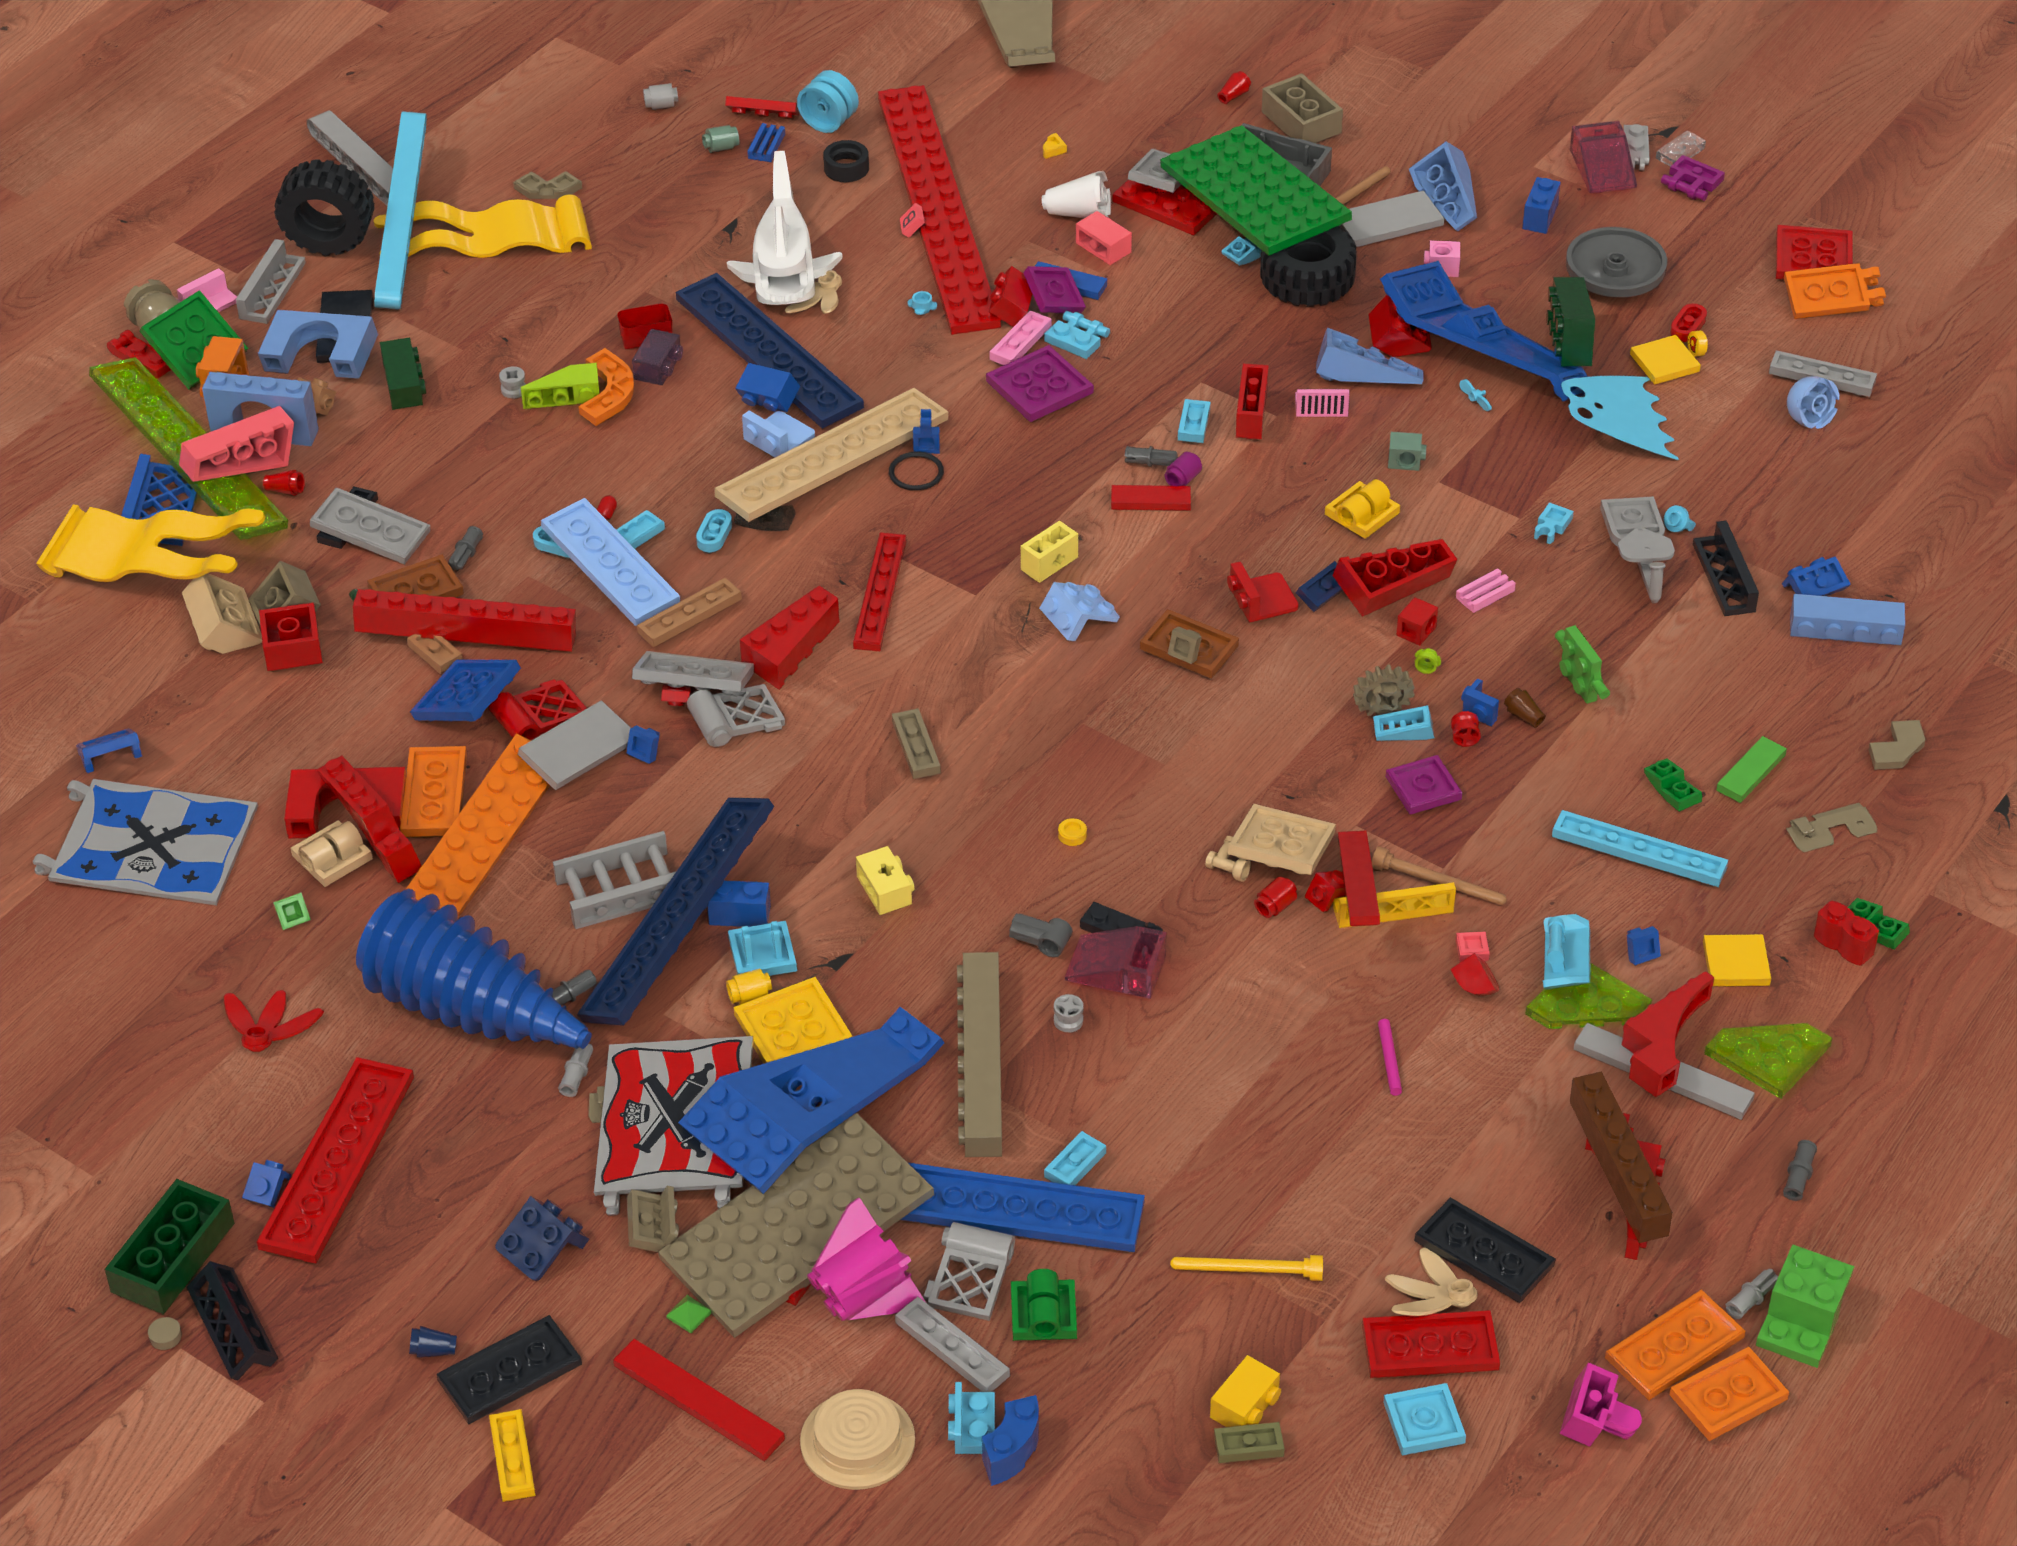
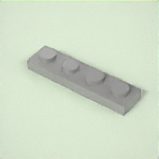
M1777 350L1769 369V374L1794 380H1800L1809 376L1822 377L1831 380L1838 390L1868 397L1871 396L1877 378V373Z
M916 1297L895 1315L896 1324L982 1392H992L1010 1377V1368L919 1297Z

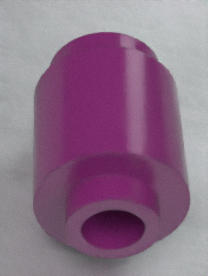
M1183 452L1167 467L1164 474L1166 482L1170 486H1186L1202 471L1201 460L1194 453Z

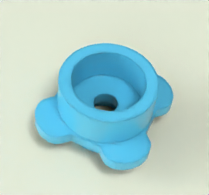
M926 291L914 293L912 299H909L907 302L908 306L912 307L918 315L926 314L930 310L937 308V303L932 301V295Z

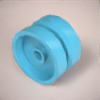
M832 70L819 73L811 83L799 92L797 97V107L803 119L815 130L823 133H832L837 130L846 119L856 112L859 105L858 94L852 83L842 74Z

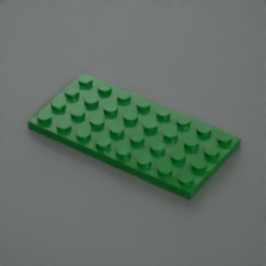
M1242 125L1160 159L1163 170L1268 256L1352 220L1351 210Z

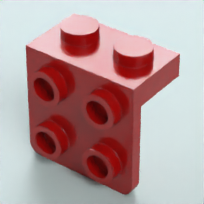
M1241 561L1230 564V575L1227 576L1228 587L1235 596L1240 609H1242L1249 623L1298 610L1299 604L1281 573L1276 572L1250 579Z

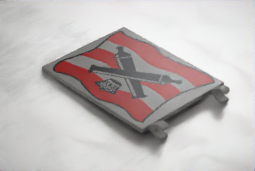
M753 1036L609 1045L594 1185L595 1196L604 1195L603 1204L607 1207V1215L619 1214V1194H629L631 1189L647 1193L663 1192L667 1185L674 1187V1191L715 1189V1200L717 1201L718 1209L731 1201L730 1188L743 1187V1177L682 1128L678 1122L719 1077L752 1067Z

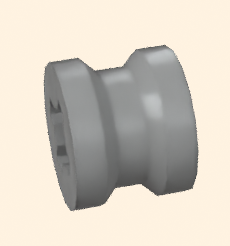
M513 366L503 369L499 374V380L502 383V395L511 399L521 397V386L526 385L524 382V370Z
M1072 994L1058 997L1054 1002L1055 1027L1063 1032L1077 1031L1083 1025L1082 1000Z

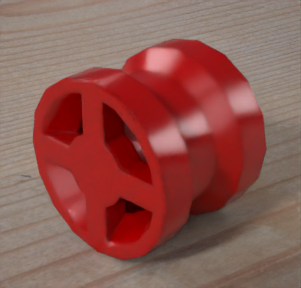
M1462 711L1452 717L1451 728L1453 730L1452 737L1454 743L1462 747H1469L1478 743L1481 738L1477 715L1473 712Z

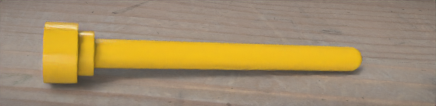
M1310 1255V1258H1304V1261L1174 1257L1170 1262L1171 1267L1175 1270L1303 1274V1277H1310V1281H1323V1255Z

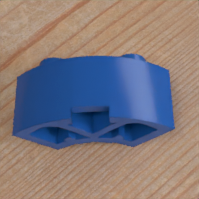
M1036 1395L1005 1402V1416L1002 1423L993 1432L982 1436V1460L991 1486L1000 1484L1018 1474L1025 1467V1462L1037 1448L1039 1439V1407Z

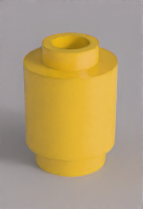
M759 968L732 976L731 980L726 981V988L731 1003L739 1002L741 1005L767 995L768 991L772 990V984L769 974L763 973Z

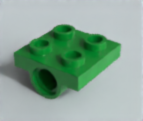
M1036 1269L1028 1274L1027 1281H1011L1013 1341L1077 1339L1075 1279L1059 1280L1058 1274L1053 1270Z

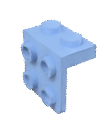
M751 411L742 415L744 440L773 457H777L815 437L814 429L782 411H776L767 419H763Z
M1054 582L1039 608L1069 641H1076L1088 619L1117 622L1120 618L1114 610V606L1100 595V590L1090 584L1084 586L1076 585L1072 582Z

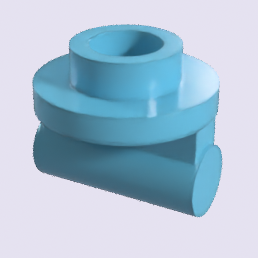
M1672 506L1664 515V524L1671 532H1681L1684 529L1692 531L1696 525L1689 518L1688 511L1682 506Z

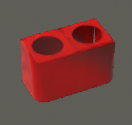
M659 303L625 309L617 313L620 335L625 349L672 341L673 320L666 304Z

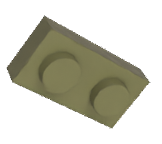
M1279 1422L1214 1428V1440L1219 1463L1284 1457L1285 1448Z

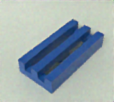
M762 123L748 149V159L772 162L774 152L778 150L785 136V126H780L779 129H776V125L771 124L767 128V124ZM774 135L775 137H774V139H773V141H772V143H771V145H770V147H769V149H768L766 155L763 154L764 151H765V149H767V147H768V145H769V142H770L772 136Z

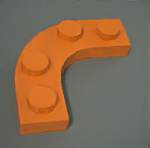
M606 348L585 359L586 364L597 363L598 376L607 383L605 389L600 394L579 406V414L595 426L624 410L634 393V380L631 369L623 360Z

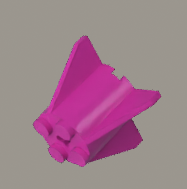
M859 1197L847 1205L814 1267L811 1268L812 1272L807 1275L813 1287L817 1291L821 1289L826 1295L827 1299L824 1300V1304L834 1317L838 1316L841 1321L895 1314L916 1297L926 1302L910 1278L911 1273L906 1272L909 1269L907 1264L911 1262L910 1257L899 1252L891 1239L883 1241L879 1235L884 1231L876 1224Z

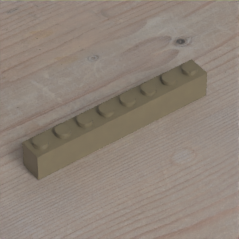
M999 952L963 953V965H957V983H963V987H957V1005H963V1010H957L958 1028H964V1033H958V1051H964V1056H958V1074H964V1079H958V1097H964V1103H958V1121H964V1126H958L959 1145H965V1157H1002Z

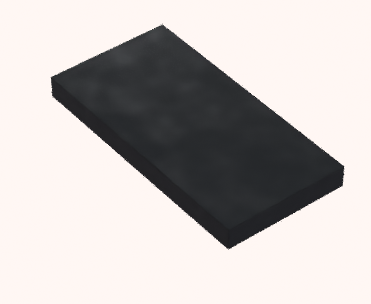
M373 291L322 292L320 313L372 317ZM330 338L317 339V363L330 362L329 358L337 340Z
M1451 1197L1415 1233L1414 1241L1518 1303H1521L1555 1266L1556 1258Z
M548 1315L436 1375L437 1381L469 1425L582 1365V1359L552 1317Z

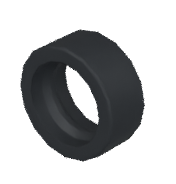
M841 140L833 142L823 152L824 172L834 181H857L866 176L869 171V152L865 145L857 141ZM841 159H853V160H857V161L852 162V163H838V162H836V161L841 160Z

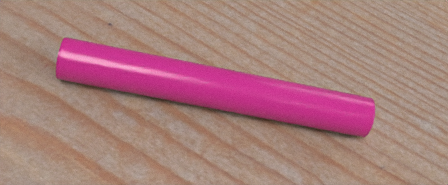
M1381 1019L1378 1021L1390 1094L1397 1096L1402 1093L1390 1021L1388 1019Z

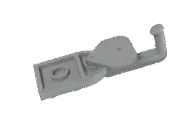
M1654 496L1601 500L1600 509L1611 541L1618 547L1619 553L1624 560L1637 562L1651 602L1658 603L1662 594L1663 568L1666 565L1663 562L1653 561L1671 559L1674 556L1675 549L1672 540L1664 536L1665 527Z

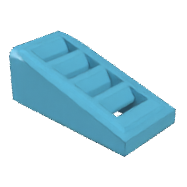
M1428 705L1373 716L1377 741L1427 740L1435 738ZM1383 725H1389V729L1384 730Z

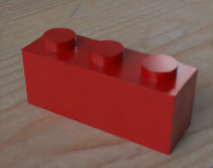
M1243 363L1236 414V438L1262 439L1269 365Z

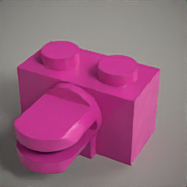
M1589 1362L1575 1380L1560 1430L1561 1435L1589 1447L1602 1430L1625 1440L1634 1435L1642 1423V1417L1639 1410L1617 1401L1618 1393L1614 1392L1619 1375Z

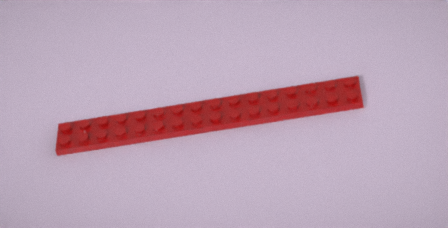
M914 85L907 88L878 91V101L911 207L914 203L922 206L925 223L919 228V233L951 335L1001 328V319L989 312L992 292L925 86Z

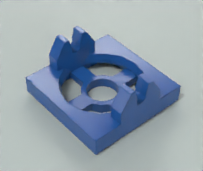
M129 728L76 745L87 773L94 771L91 761L92 757L130 746L135 759L142 757L138 735Z

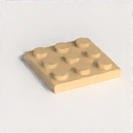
M1253 804L1229 843L1228 854L1237 856L1239 859L1265 863L1269 867H1281L1293 870L1297 874L1312 875L1335 834L1336 824Z

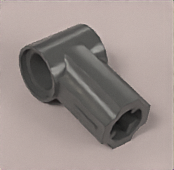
M1016 913L1012 919L1009 937L1037 945L1044 955L1058 957L1072 936L1073 930L1069 923L1059 918H1053L1046 922Z

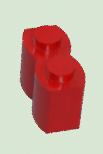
M1836 901L1828 902L1818 911L1814 937L1819 943L1827 948L1838 950L1844 959L1859 966H1862L1874 955L1879 930L1872 922L1863 917L1855 916L1847 906Z

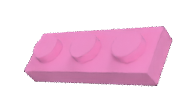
M1030 310L990 351V360L1006 365L1023 357L1044 333L1052 327V319Z

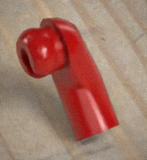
M604 496L596 510L606 520H610L617 508V501L613 496Z

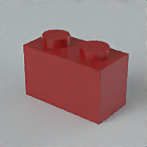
M1011 266L1005 273L1001 272L994 281L996 288L990 296L992 302L989 312L1014 327L1027 314L1033 294L1024 273Z

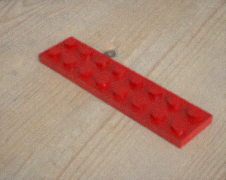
M356 1057L257 1240L258 1250L317 1264L414 1079L413 1070Z

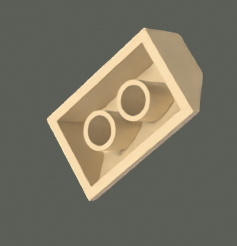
M207 573L204 576L193 579L183 590L182 595L186 608L189 611L192 624L199 639L198 641L202 647L224 654L262 643V635L244 588Z

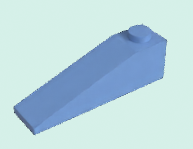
M1330 328L1326 329L1316 362V373L1323 379L1329 381L1335 379L1345 382L1422 384L1424 380L1423 370L1396 357L1387 359L1379 352V349L1373 346L1370 349H1366L1357 344L1358 339Z

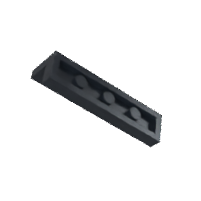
M1727 520L1717 521L1714 536L1693 538L1694 549L1723 615L1731 616L1754 613L1757 608L1759 591ZM1715 545L1717 550L1712 553L1703 549V547ZM1713 562H1716L1725 568L1721 571L1711 567ZM1724 580L1733 586L1728 589L1719 585V582ZM1729 598L1740 602L1741 605L1729 606L1727 601Z
M209 1261L186 1288L230 1378L239 1380L253 1363L271 1367L278 1359V1356L233 1267ZM208 1281L207 1296L203 1297L200 1288ZM215 1302H218L220 1305L218 1320L213 1318ZM226 1325H229L231 1328L229 1343H226L224 1340ZM237 1348H241L244 1358L236 1365Z

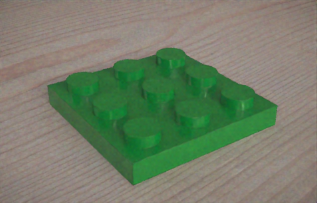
M200 290L142 326L139 331L188 390L200 383V379L196 377V366L198 362H201L204 348L209 345L213 336L240 339ZM243 342V344H244V349H245V353H246L247 350H248V347H247V346L245 345V343Z

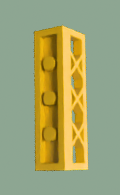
M1454 882L1376 893L1380 923L1454 913L1456 894ZM1346 897L1334 899L1333 909L1339 928L1352 927L1349 922Z

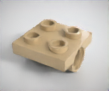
M338 820L291 847L292 856L324 887L373 859L371 850L363 844L359 831L350 821L342 824Z

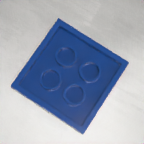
M455 660L413 707L410 713L414 720L476 721L483 715L484 710L498 698V694L504 687L513 681V677L521 667L517 660Z

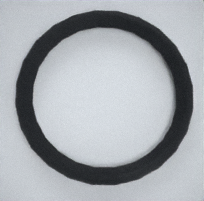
M926 452L902 454L895 458L889 467L890 479L897 486L907 490H924L933 487L942 479L944 474L942 462L937 457ZM924 457L932 460L937 465L938 475L927 484L909 485L902 483L895 477L894 469L900 461L906 458Z

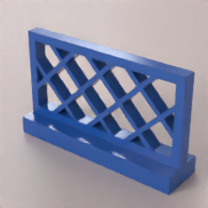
M140 454L121 516L141 520L150 518L156 513L165 510L192 512L201 481H191L185 484L181 479L189 476L180 466L151 462V455ZM154 473H164L168 476L158 480ZM174 482L178 487L169 491L165 485ZM159 489L163 494L153 497L149 492ZM185 493L189 498L179 501L175 496ZM168 499L173 503V505L163 508L160 504ZM153 506L157 512L148 515L144 509ZM164 538L159 543L183 546L184 540Z

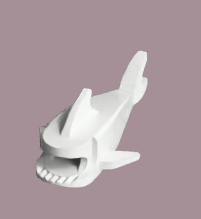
M775 151L773 164L774 199L756 229L753 242V263L728 261L727 268L741 280L755 283L756 296L759 302L769 305H782L811 299L815 295L814 279L826 275V272L832 270L841 261L843 256L841 252H836L812 259L808 228L794 203L785 151Z

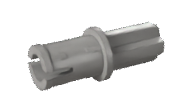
M588 1044L584 1049L580 1047L574 1049L571 1059L565 1063V1074L558 1087L562 1095L567 1097L576 1096L582 1078L588 1073L587 1064L593 1052L591 1044Z
M1773 1269L1764 1270L1751 1283H1744L1741 1288L1742 1290L1725 1304L1729 1315L1735 1319H1741L1755 1304H1761L1764 1300L1763 1296L1775 1286L1778 1279Z

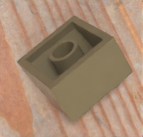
M282 561L278 562L249 598L259 625V610L314 602L315 611H317L321 605L306 571Z

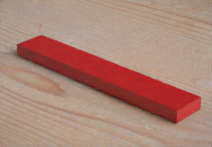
M882 532L879 534L853 640V649L881 651L906 546V535Z
M1367 830L1338 832V844L1350 926L1380 924V913Z
M633 1339L613 1359L616 1368L764 1462L785 1440L784 1432L636 1339Z

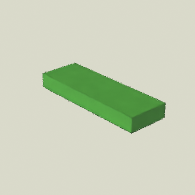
M1762 736L1717 783L1716 791L1741 803L1786 756L1787 748Z

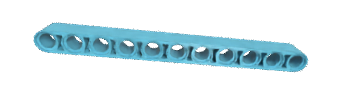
M401 112L375 288V308L401 309L426 133V113Z

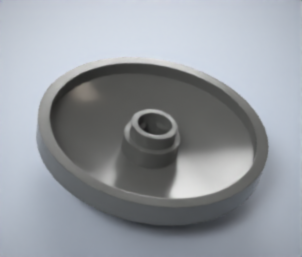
M1603 227L1582 233L1570 243L1566 255V268L1570 277H1584L1588 291L1609 297H1632L1653 290L1663 281L1667 268V256L1662 246L1656 240L1642 232L1622 227Z

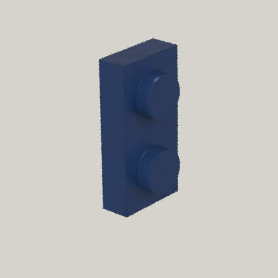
M1336 561L1312 577L1296 591V594L1313 612L1343 591L1333 577L1337 565Z

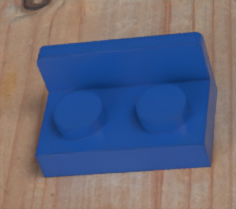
M1836 556L1827 560L1824 557L1816 559L1810 563L1809 567L1804 569L1802 566H1797L1787 573L1788 577L1782 582L1784 588L1792 586L1795 594L1829 596L1847 589L1851 585Z

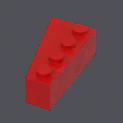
M1439 539L1412 544L1409 548L1405 549L1390 548L1386 552L1372 554V552L1363 553L1360 557L1351 559L1349 556L1341 557L1338 560L1333 577L1363 617L1449 578L1458 559L1445 541Z
M820 585L741 638V662L754 663V673L780 690L785 684L784 680L787 676H792L797 671L798 664L803 658L807 659L813 653L812 648L817 643H821L840 622L838 598Z

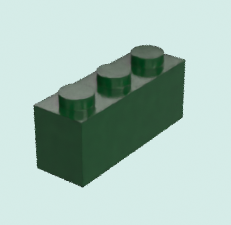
M410 337L380 342L392 410L423 405L422 395L426 394L424 379H419L423 378L421 363H416L420 362L417 347H412Z

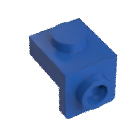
M1477 678L1462 693L1463 711L1473 712L1477 715L1480 722L1492 727L1497 721L1499 700L1482 693L1483 680Z
M266 1160L264 1165L253 1162L242 1198L275 1207L283 1180H290L292 1174L283 1171L284 1165L274 1161Z

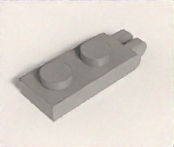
M1633 124L1624 125L1623 127L1624 164H1629V170H1634L1636 164L1639 165V171H1644L1645 165H1649L1648 126Z

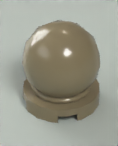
M149 279V283L143 284L140 287L134 286L125 298L126 316L139 329L181 302L173 296L171 290L160 280Z

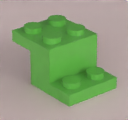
M1792 1245L1772 1290L1768 1314L1757 1337L1756 1346L1818 1368L1838 1321L1842 1299L1853 1275L1854 1266Z

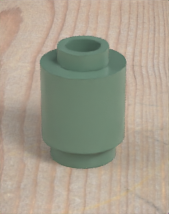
M730 125L708 128L705 134L702 135L703 146L705 149L708 148L710 153L733 149L734 146L739 145L738 130L735 126L731 127Z

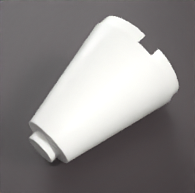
M1097 171L1047 189L1045 195H1042L1043 209L1047 210L1049 214L1086 218L1098 211L1108 217L1107 215L1111 214L1110 189H1106L1104 186V182L1108 181L1105 172Z

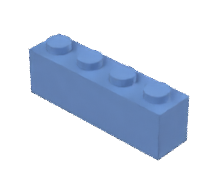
M1803 594L1793 595L1790 612V636L1891 645L1902 644L1905 629V603Z

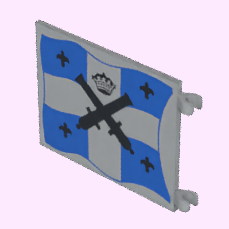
M93 779L89 787L79 781L72 780L67 786V790L71 791L69 799L76 802L83 800L56 860L44 854H37L33 860V864L36 865L35 873L38 875L49 874L48 879L52 882L217 906L257 811L258 802Z

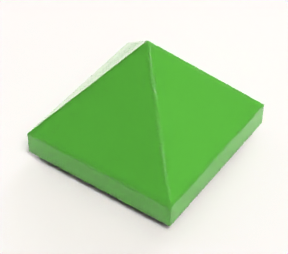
M301 892L273 902L282 930L311 920Z
M686 1295L666 1317L684 1330L692 1333L711 1314V1310L689 1295Z

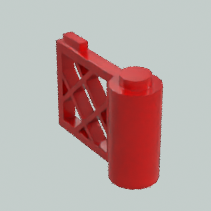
M555 679L541 683L538 688L514 696L509 692H501L498 694V698L489 705L490 712L512 738L517 733L531 741L587 709L563 680L556 681ZM561 691L564 695L563 698L549 696V694ZM533 700L540 702L539 706L526 704V702ZM547 703L557 705L559 708L558 710L544 708ZM564 707L576 709L577 712L568 713L563 712ZM541 715L554 718V720L543 723L539 717Z

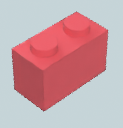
M1096 211L1076 223V244L1107 264L1112 265L1131 253L1132 233Z

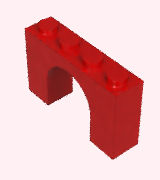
M405 767L354 768L388 804L400 830L406 783ZM317 769L291 770L284 817L288 839L308 838L317 833L321 811L327 804L338 799L322 780Z

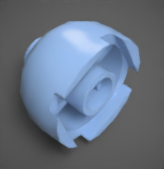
M1809 376L1798 380L1790 389L1787 397V409L1790 416L1795 422L1812 429L1815 426L1817 429L1823 428L1830 423L1837 412V408H1834L1836 399L1839 400L1838 388L1831 380L1818 376Z

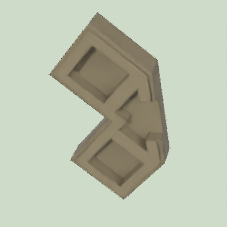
M531 171L513 182L514 189L529 199H559L564 195H572L582 189V181L567 171L548 182Z
M1920 720L1892 721L1890 729L1894 741L1869 744L1868 750L1874 770L1903 768L1909 762V759L1924 747L1926 739Z

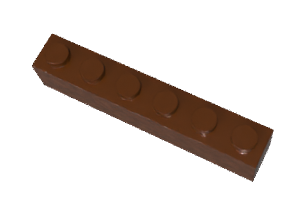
M1602 1071L1573 1078L1570 1104L1638 1242L1642 1243L1669 1236L1673 1212Z

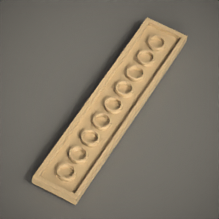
M912 388L716 487L715 497L750 522L912 439L913 427H920L921 409H931L932 427L947 421L948 411L917 389Z

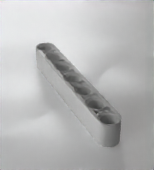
M328 110L307 119V127L313 138L340 163L346 165L348 170L356 171L359 174V178L364 179L368 184V189L388 207L393 168L332 111Z

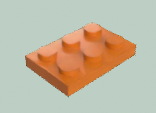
M1747 1347L1672 1386L1669 1395L1708 1441H1711L1788 1400L1789 1391L1754 1351Z

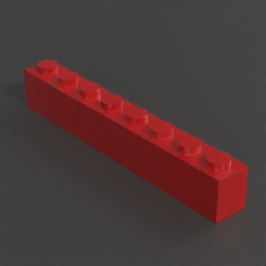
M358 589L353 603L354 632L407 637L417 634L421 635V638L434 639V636H442L445 640L569 652H572L576 637V609L439 597L427 594L385 592L372 589Z

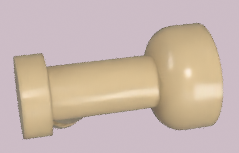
M1226 836L1224 844L1218 853L1214 851L1209 852L1205 865L1210 869L1216 867L1232 872L1235 880L1244 882L1249 875L1251 861L1241 858L1236 862L1229 860L1228 847L1233 837Z

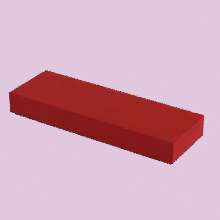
M1112 485L1111 509L1191 511V486Z

